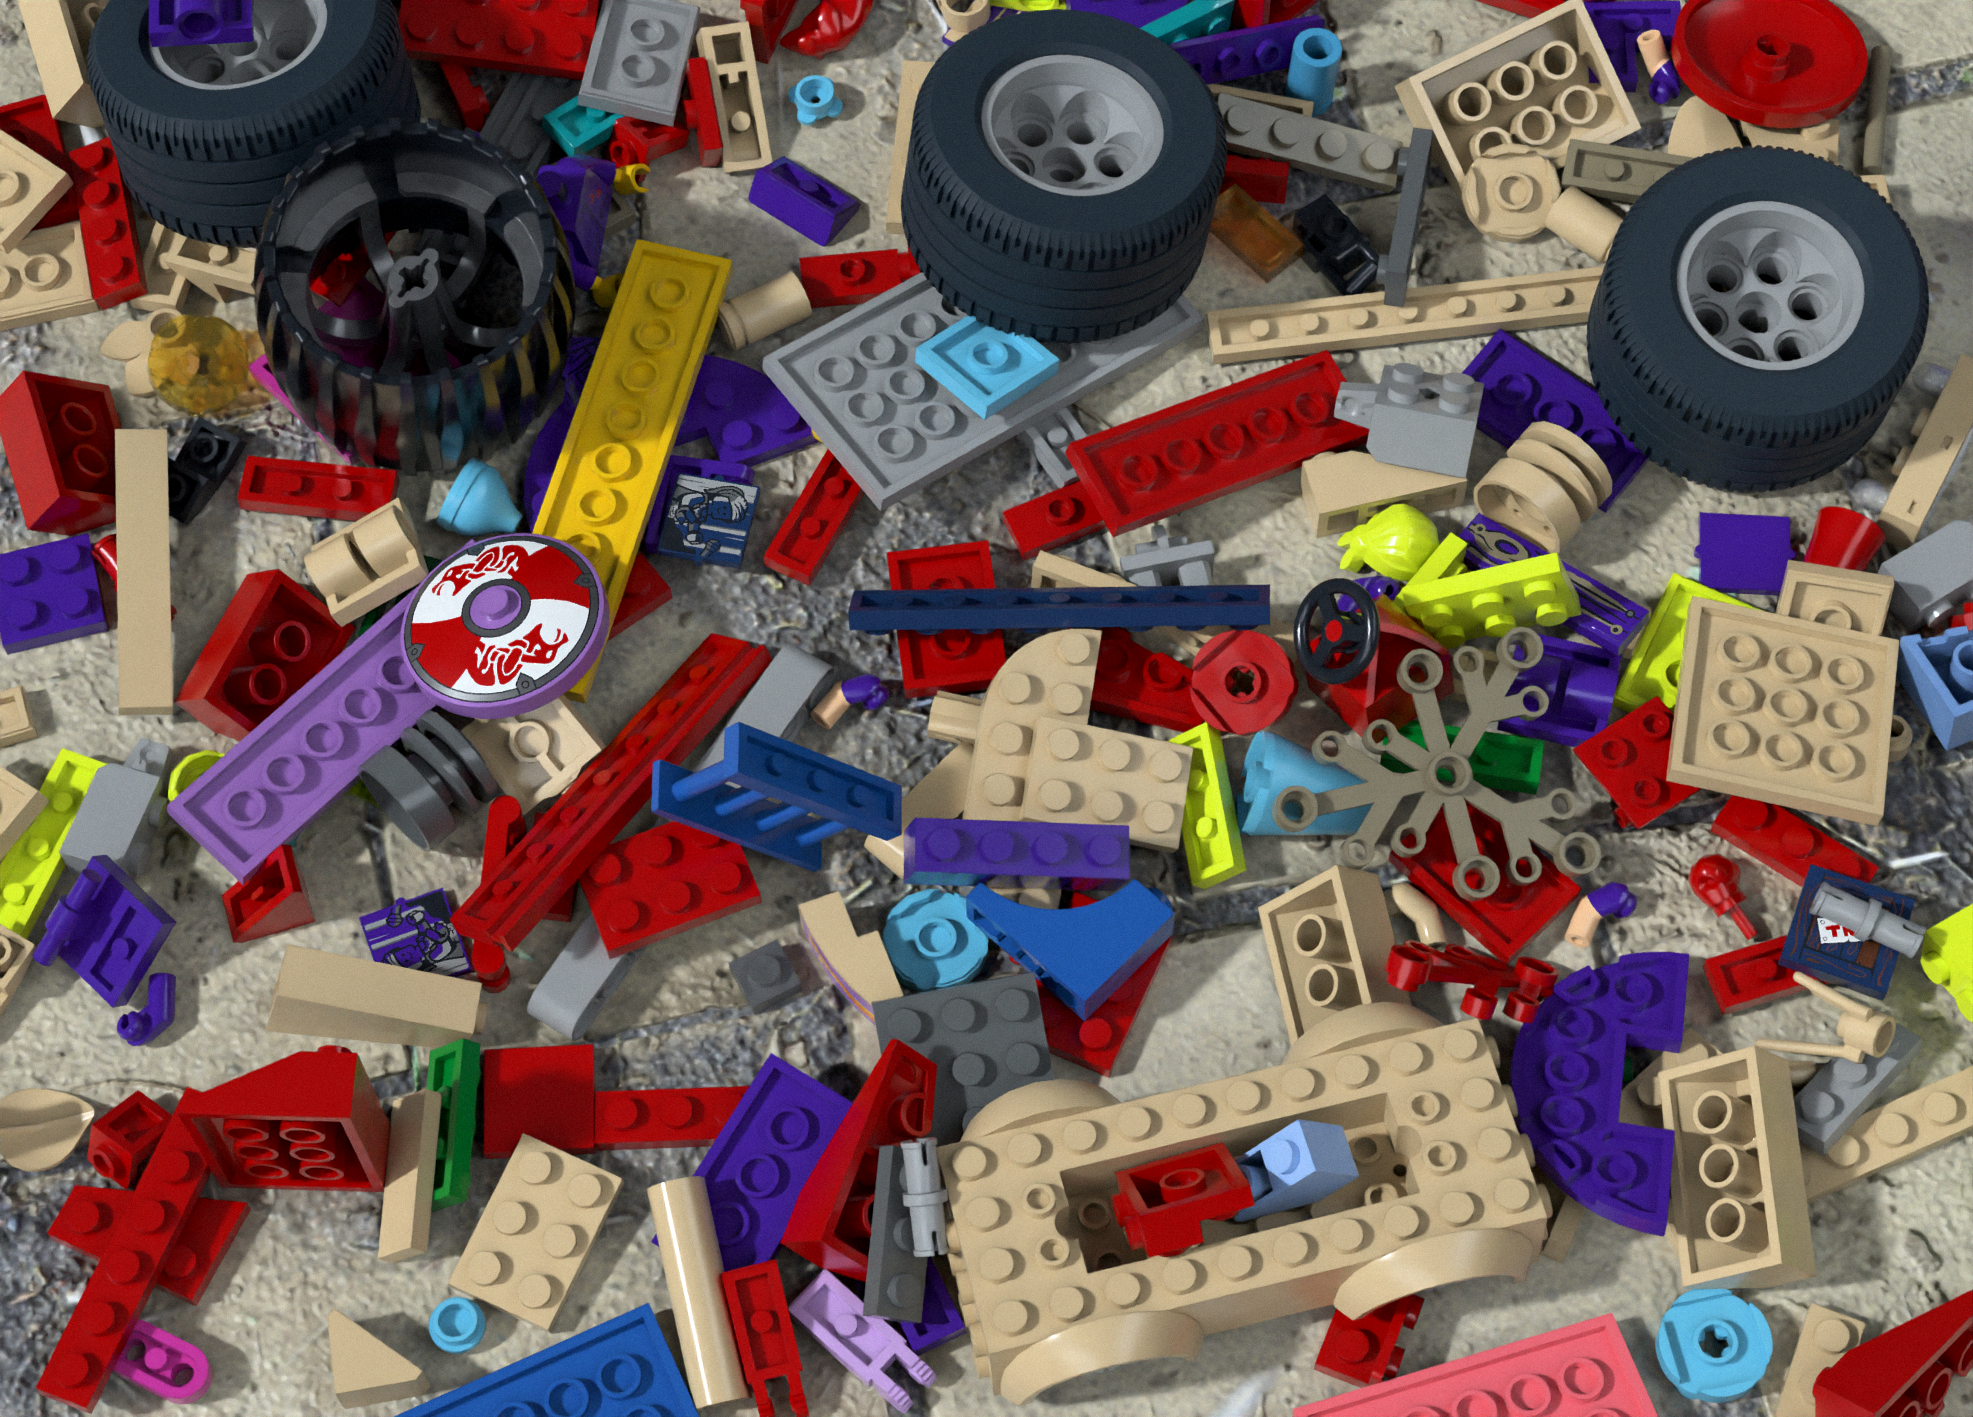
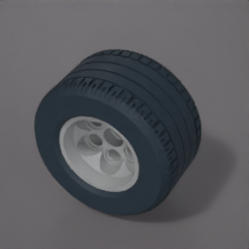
M110 0L99 15L88 44L87 68L90 86L130 193L142 209L159 224L182 236L201 242L227 247H257L263 232L265 217L273 197H279L284 188L288 173L294 166L301 167L311 158L315 147L324 141L331 144L349 135V129L358 125L366 129L388 124V118L400 117L401 122H420L421 118L419 95L393 0H254V42L151 47L149 37V0Z
M1037 10L996 19L970 31L969 34H965L961 39H958L953 45L948 47L941 57L937 59L924 79L915 103L901 195V217L908 247L921 272L924 273L925 278L936 288L937 292L942 294L953 306L958 307V310L970 317L974 316L978 322H984V325L994 327L998 331L1002 330L1006 334L1015 332L1014 336L1021 333L1025 334L1024 337L1029 338L1032 336L1036 341L1047 343H1087L1117 337L1146 325L1162 315L1180 298L1197 273L1204 255L1227 161L1226 132L1218 103L1200 74L1178 52L1150 33L1113 17L1078 10Z
M1756 145L1754 148L1751 146H1745L1744 148L1738 146L1733 149L1725 148L1723 151L1717 150L1713 153H1706L1702 157L1698 156L1692 161L1689 160L1683 165L1677 166L1651 185L1630 208L1615 235L1592 300L1587 323V356L1595 389L1598 392V397L1602 401L1604 409L1607 410L1608 416L1612 418L1615 426H1619V431L1622 435L1624 434L1629 442H1633V446L1636 449H1640L1644 456L1648 455L1650 457L1649 460L1652 462L1656 461L1658 466L1667 468L1668 472H1674L1680 478L1683 476L1687 478V481L1692 482L1693 480L1698 485H1707L1708 488L1717 487V490L1727 489L1728 492L1736 490L1739 493H1744L1745 491L1749 493H1755L1756 491L1764 493L1767 490L1773 492L1778 489L1785 490L1788 487L1793 488L1808 483V481L1811 482L1832 472L1850 460L1873 437L1885 419L1921 351L1928 324L1929 290L1923 259L1918 246H1916L1914 237L1911 236L1910 229L1906 228L1905 221L1900 219V214L1893 210L1891 203H1886L1887 199L1884 196H1880L1878 194L1879 191L1875 188H1870L1871 185L1868 182H1863L1860 176L1857 175L1855 177L1852 171L1844 170L1843 166H1836L1833 161L1829 160L1828 162L1821 156L1818 158L1814 157L1812 153L1805 154L1802 150L1795 152L1792 148L1786 150L1780 146L1773 148L1768 145L1766 147ZM1768 275L1774 278L1778 284H1767L1758 276ZM1708 283L1721 284L1726 287L1728 292H1717ZM1802 310L1807 312L1813 320H1803L1795 315L1794 311ZM1704 327L1712 331L1714 335L1711 336ZM1779 354H1789L1797 360L1783 361Z

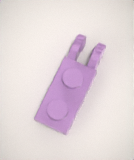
M824 1269L788 1306L790 1318L867 1387L870 1388L872 1385L886 1401L905 1414L914 1403L901 1386L896 1385L895 1382L884 1374L886 1369L897 1360L917 1383L927 1388L935 1382L937 1375L907 1347V1340L883 1319L863 1316L864 1302L829 1271Z

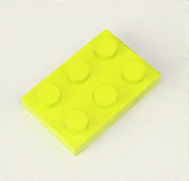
M1557 552L1402 587L1404 606L1411 618L1446 649L1459 647L1466 640L1484 636L1500 638L1516 627H1529L1538 624L1541 626H1555L1565 622L1569 617L1582 615L1579 596Z

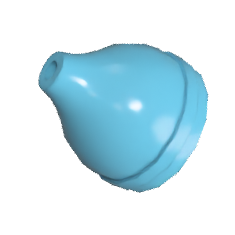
M473 457L464 466L451 487L439 512L437 525L449 532L453 531L456 534L469 537H478L496 532L514 534L523 515L514 506L506 483L501 478L500 473L482 460Z

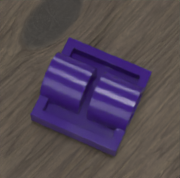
M149 0V37L151 47L254 42V0Z
M1538 634L1543 643V655L1540 661L1530 670L1517 674L1505 697L1516 695L1525 687L1537 686L1543 689L1548 696V709L1543 715L1533 721H1525L1519 717L1498 721L1497 730L1577 747L1607 727L1618 681L1621 655L1618 657L1604 648ZM1515 645L1513 659L1523 661L1524 651L1521 647ZM1525 695L1523 697L1525 708L1531 712H1536L1538 710L1537 700L1533 696Z

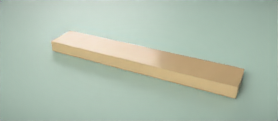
M115 429L119 715H173L167 429Z

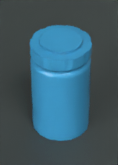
M1310 28L1302 31L1294 41L1284 97L1314 102L1311 117L1322 115L1332 104L1342 53L1341 41L1335 34L1322 28Z

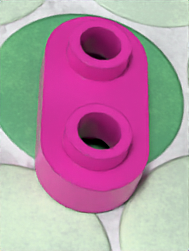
M139 1319L113 1370L118 1376L175 1404H189L200 1399L208 1391L213 1377L211 1364L199 1348ZM134 1346H145V1353L140 1359L135 1361L128 1360V1353ZM185 1369L193 1370L194 1374L190 1382L184 1385L176 1384V1376L179 1372Z

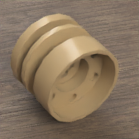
M1546 421L1533 422L1506 451V458L1499 459L1473 488L1474 502L1480 514L1550 554L1556 552L1559 554L1580 530V523L1586 522L1612 493V479L1604 462L1580 437L1553 423Z

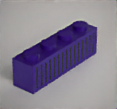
M914 818L904 830V884L977 886L981 882L987 887L1116 891L1130 879L1129 825Z

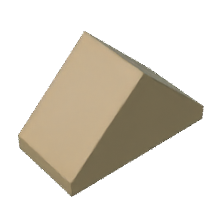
M333 1308L327 1316L335 1394L344 1409L423 1396L431 1387L423 1370L337 1309Z

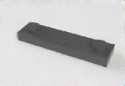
M1413 128L1410 147L1401 146L1397 176L1404 177L1390 252L1389 255L1380 254L1376 284L1385 285L1384 305L1404 307L1431 165L1433 130Z

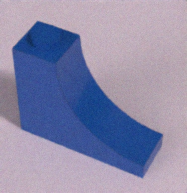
M1135 878L1124 888L1101 901L1071 909H1041L1022 905L1000 896L981 882L966 896L967 918L1028 972L1033 971L1035 978L1084 1022L1173 934L1175 912H1173V906L1169 899L1157 888L1150 887L1147 889Z

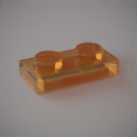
M1236 183L1218 197L1210 232L1266 283H1269L1303 255L1304 244Z

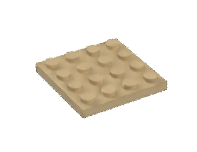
M1692 596L1687 610L1666 781L1878 826L1884 814L1899 640Z

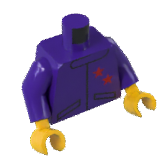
M576 154L560 159L556 166H541L536 181L543 189L564 231L570 252L575 287L585 292L592 289L593 297L599 306L604 308L613 307L617 295L616 291L619 290L624 274L616 273L605 278L597 276L613 192L610 185L614 183L616 190L622 195L645 193L648 189L641 188L636 184L635 175L648 174L650 169L647 165L641 163L622 166L617 169L614 162L589 155Z

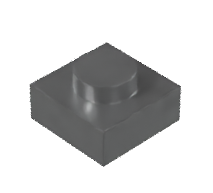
M777 939L729 963L730 972L754 1015L802 991L801 982Z

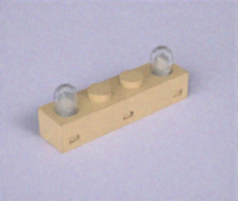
M1962 353L1953 371L1931 362L1922 363L1914 369L1912 374L1914 386L1938 400L1933 410L1925 406L1922 408L1911 431L1912 435L1919 437L1914 448L1912 449L1905 445L1902 447L1891 470L1892 474L1899 476L1894 487L1891 488L1873 479H1863L1857 482L1852 490L1853 501L1858 507L1879 516L1876 524L1884 532L1885 541L1902 549H1907L1914 544L1973 427V358Z

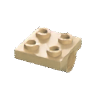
M399 497L311 547L312 552L304 556V562L309 575L316 587L326 598L331 616L341 627L367 614L404 591L413 588L429 574L409 509Z

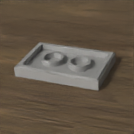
M603 0L577 105L673 127L701 7L673 0Z

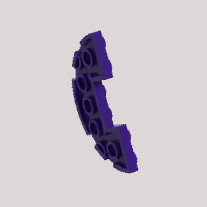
M705 355L673 448L707 436L718 461L740 463L751 467L819 441L814 438L811 427L769 377L738 362ZM564 401L553 412L540 431L531 450L526 467L524 504L531 534L575 414L564 413Z
M1642 952L1619 956L1618 963L1605 965L1594 970L1588 965L1554 985V994L1547 997L1540 1004L1534 1022L1523 1023L1512 1056L1509 1085L1513 1090L1518 1114L1517 1117H1514L1517 1130L1520 1135L1525 1133L1528 1135L1533 1148L1535 1162L1552 1182L1580 1205L1603 1218L1640 1232L1664 1237L1668 1220L1675 1131L1619 1122L1626 1046L1672 1053L1680 1052L1683 1038L1689 954Z

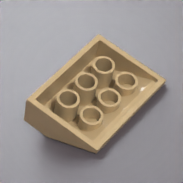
M1582 0L1564 2L1394 86L1413 128L1433 130L1431 156L1461 201L1463 180L1471 164L1489 148L1506 143L1527 145L1535 149L1536 153L1542 156L1545 161L1548 159L1557 170L1565 166L1570 139L1610 144L1641 129L1639 121ZM1588 66L1599 80V83H1589Z

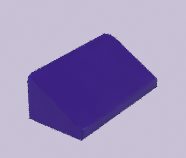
M785 156L756 171L748 196L752 204L820 246L829 244L856 214L861 205L857 200Z

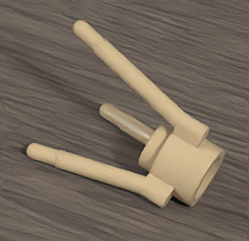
M1798 971L1793 974L1794 981L1810 989L1813 995L1843 1011L1837 1025V1036L1844 1039V1046L1759 1038L1755 1041V1046L1766 1050L1839 1057L1861 1064L1865 1054L1880 1058L1886 1053L1894 1038L1896 1023L1892 1016L1857 1003Z

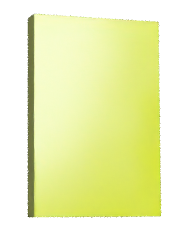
M1673 572L1615 691L1612 705L1630 713L1658 696L1674 715L1687 610L1692 596L1757 610L1760 609Z

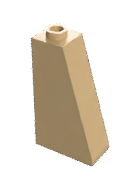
M287 944L275 981L266 1030L279 1033L439 1048L462 1038L470 1040L473 1034L481 1035L486 1020L488 1003L479 1002L482 986L480 982Z

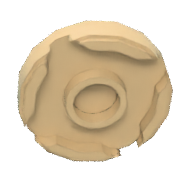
M1513 143L1489 148L1471 164L1463 180L1462 201L1467 217L1481 233L1496 241L1517 243L1534 238L1546 228L1545 221L1548 213L1561 195V184L1556 169L1548 159L1545 161L1542 156L1537 154L1535 149L1527 145Z

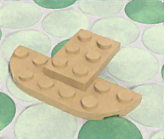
M1066 629L1048 633L1025 644L1016 651L1000 668L986 691L979 714L962 819L1129 825L1130 845L1174 853L1179 848L1193 747L1087 725L1102 631ZM988 887L1000 896L1022 905L1041 909H1059L1061 889Z

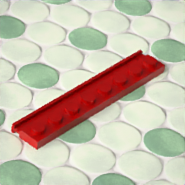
M710 633L451 916L450 921L457 933L493 946L501 943L505 946L506 950L512 952L652 797L653 762L661 759L680 766L772 662V658L766 646L759 645L755 649L751 648L747 641Z

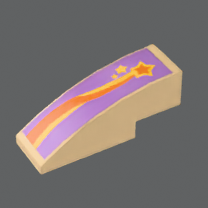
M839 891L798 905L801 926L814 955L831 981L848 1001L875 1025L871 1002L904 996L878 930L857 937Z

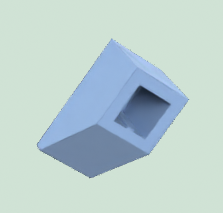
M1298 1119L1235 1159V1162L1251 1186L1255 1206L1239 1210L1234 1219L1235 1221L1243 1222L1319 1202L1358 1178L1359 1174L1343 1127L1341 1125Z

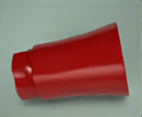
M1824 507L1818 511L1812 538L1803 562L1864 572L1870 561L1884 544L1886 537L1882 529L1875 522L1860 513L1842 507Z

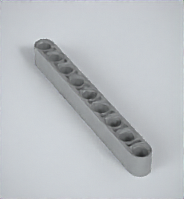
M787 643L777 653L692 772L696 773L724 760V730L737 722L793 742L810 719V712L828 693L835 677V667L798 646ZM730 781L724 783L735 788L741 787L740 785H737ZM660 816L651 829L673 820ZM590 912L536 987L529 1000L527 1013L572 1041H577L589 1029L647 946L609 959Z

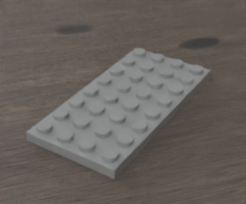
M921 272L763 357L762 369L881 512L1202 331L1204 318L1182 294L1167 311L1163 312L1162 315L1156 317L1153 321L1117 337L1102 339L1101 341L1071 344L1038 341L1060 359L1057 374L984 420L915 362L916 348L967 316L966 313L958 310V307L953 306L950 301L946 300L942 294H939L936 288L930 284V281L925 278L924 273Z

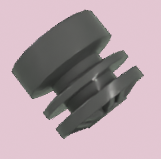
M428 709L416 720L419 731L408 726L400 733L409 757L406 758L396 749L384 745L357 768L360 779L379 807L410 841L427 853L457 829L452 813L447 807L451 804L464 815L472 817L479 811L475 798L488 804L500 793L495 779L474 745L438 713Z

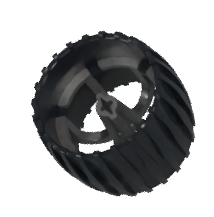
M400 117L388 118V124L366 129L358 125L349 129V135L331 144L324 141L315 147L311 158L301 167L294 166L288 173L284 188L279 197L275 196L271 201L265 217L263 232L257 245L254 263V307L257 328L261 342L264 345L268 364L278 386L289 398L294 410L315 433L319 431L327 443L342 455L346 451L362 460L369 468L380 469L385 467L401 470L406 476H417V472L444 470V474L454 473L457 467L466 465L471 458L474 457L486 462L492 459L495 451L504 447L509 442L515 444L522 438L534 417L539 418L551 401L556 385L566 367L573 339L576 291L570 252L558 217L530 171L524 172L509 150L502 145L498 148L483 140L478 131L469 127L462 131L443 126L439 119L428 118V123L401 122ZM419 228L442 230L443 234L453 236L454 232L469 237V240L457 268L443 285L440 274L439 255L435 249H425L420 256L403 257L394 264L384 239L385 233L407 229L409 233H418ZM361 243L369 264L385 294L382 313L377 317L367 320H347L329 316L317 310L312 301L311 286L317 278H321L327 272L329 264L342 254L344 256L348 255L354 250L355 245ZM493 249L503 255L504 260L511 266H516L520 271L523 281L522 316L520 323L512 327L488 329L473 326L458 318L455 312L477 283L491 257ZM322 342L352 347L378 346L389 342V348L381 369L376 373L374 368L368 366L361 368L342 360L339 354L332 350H326ZM444 343L453 348L479 355L473 357L471 363L452 370ZM417 350H419L428 375L412 376V373L408 372Z

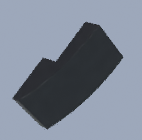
M199 417L175 461L168 457L169 516L188 525L222 485L242 454L247 442Z

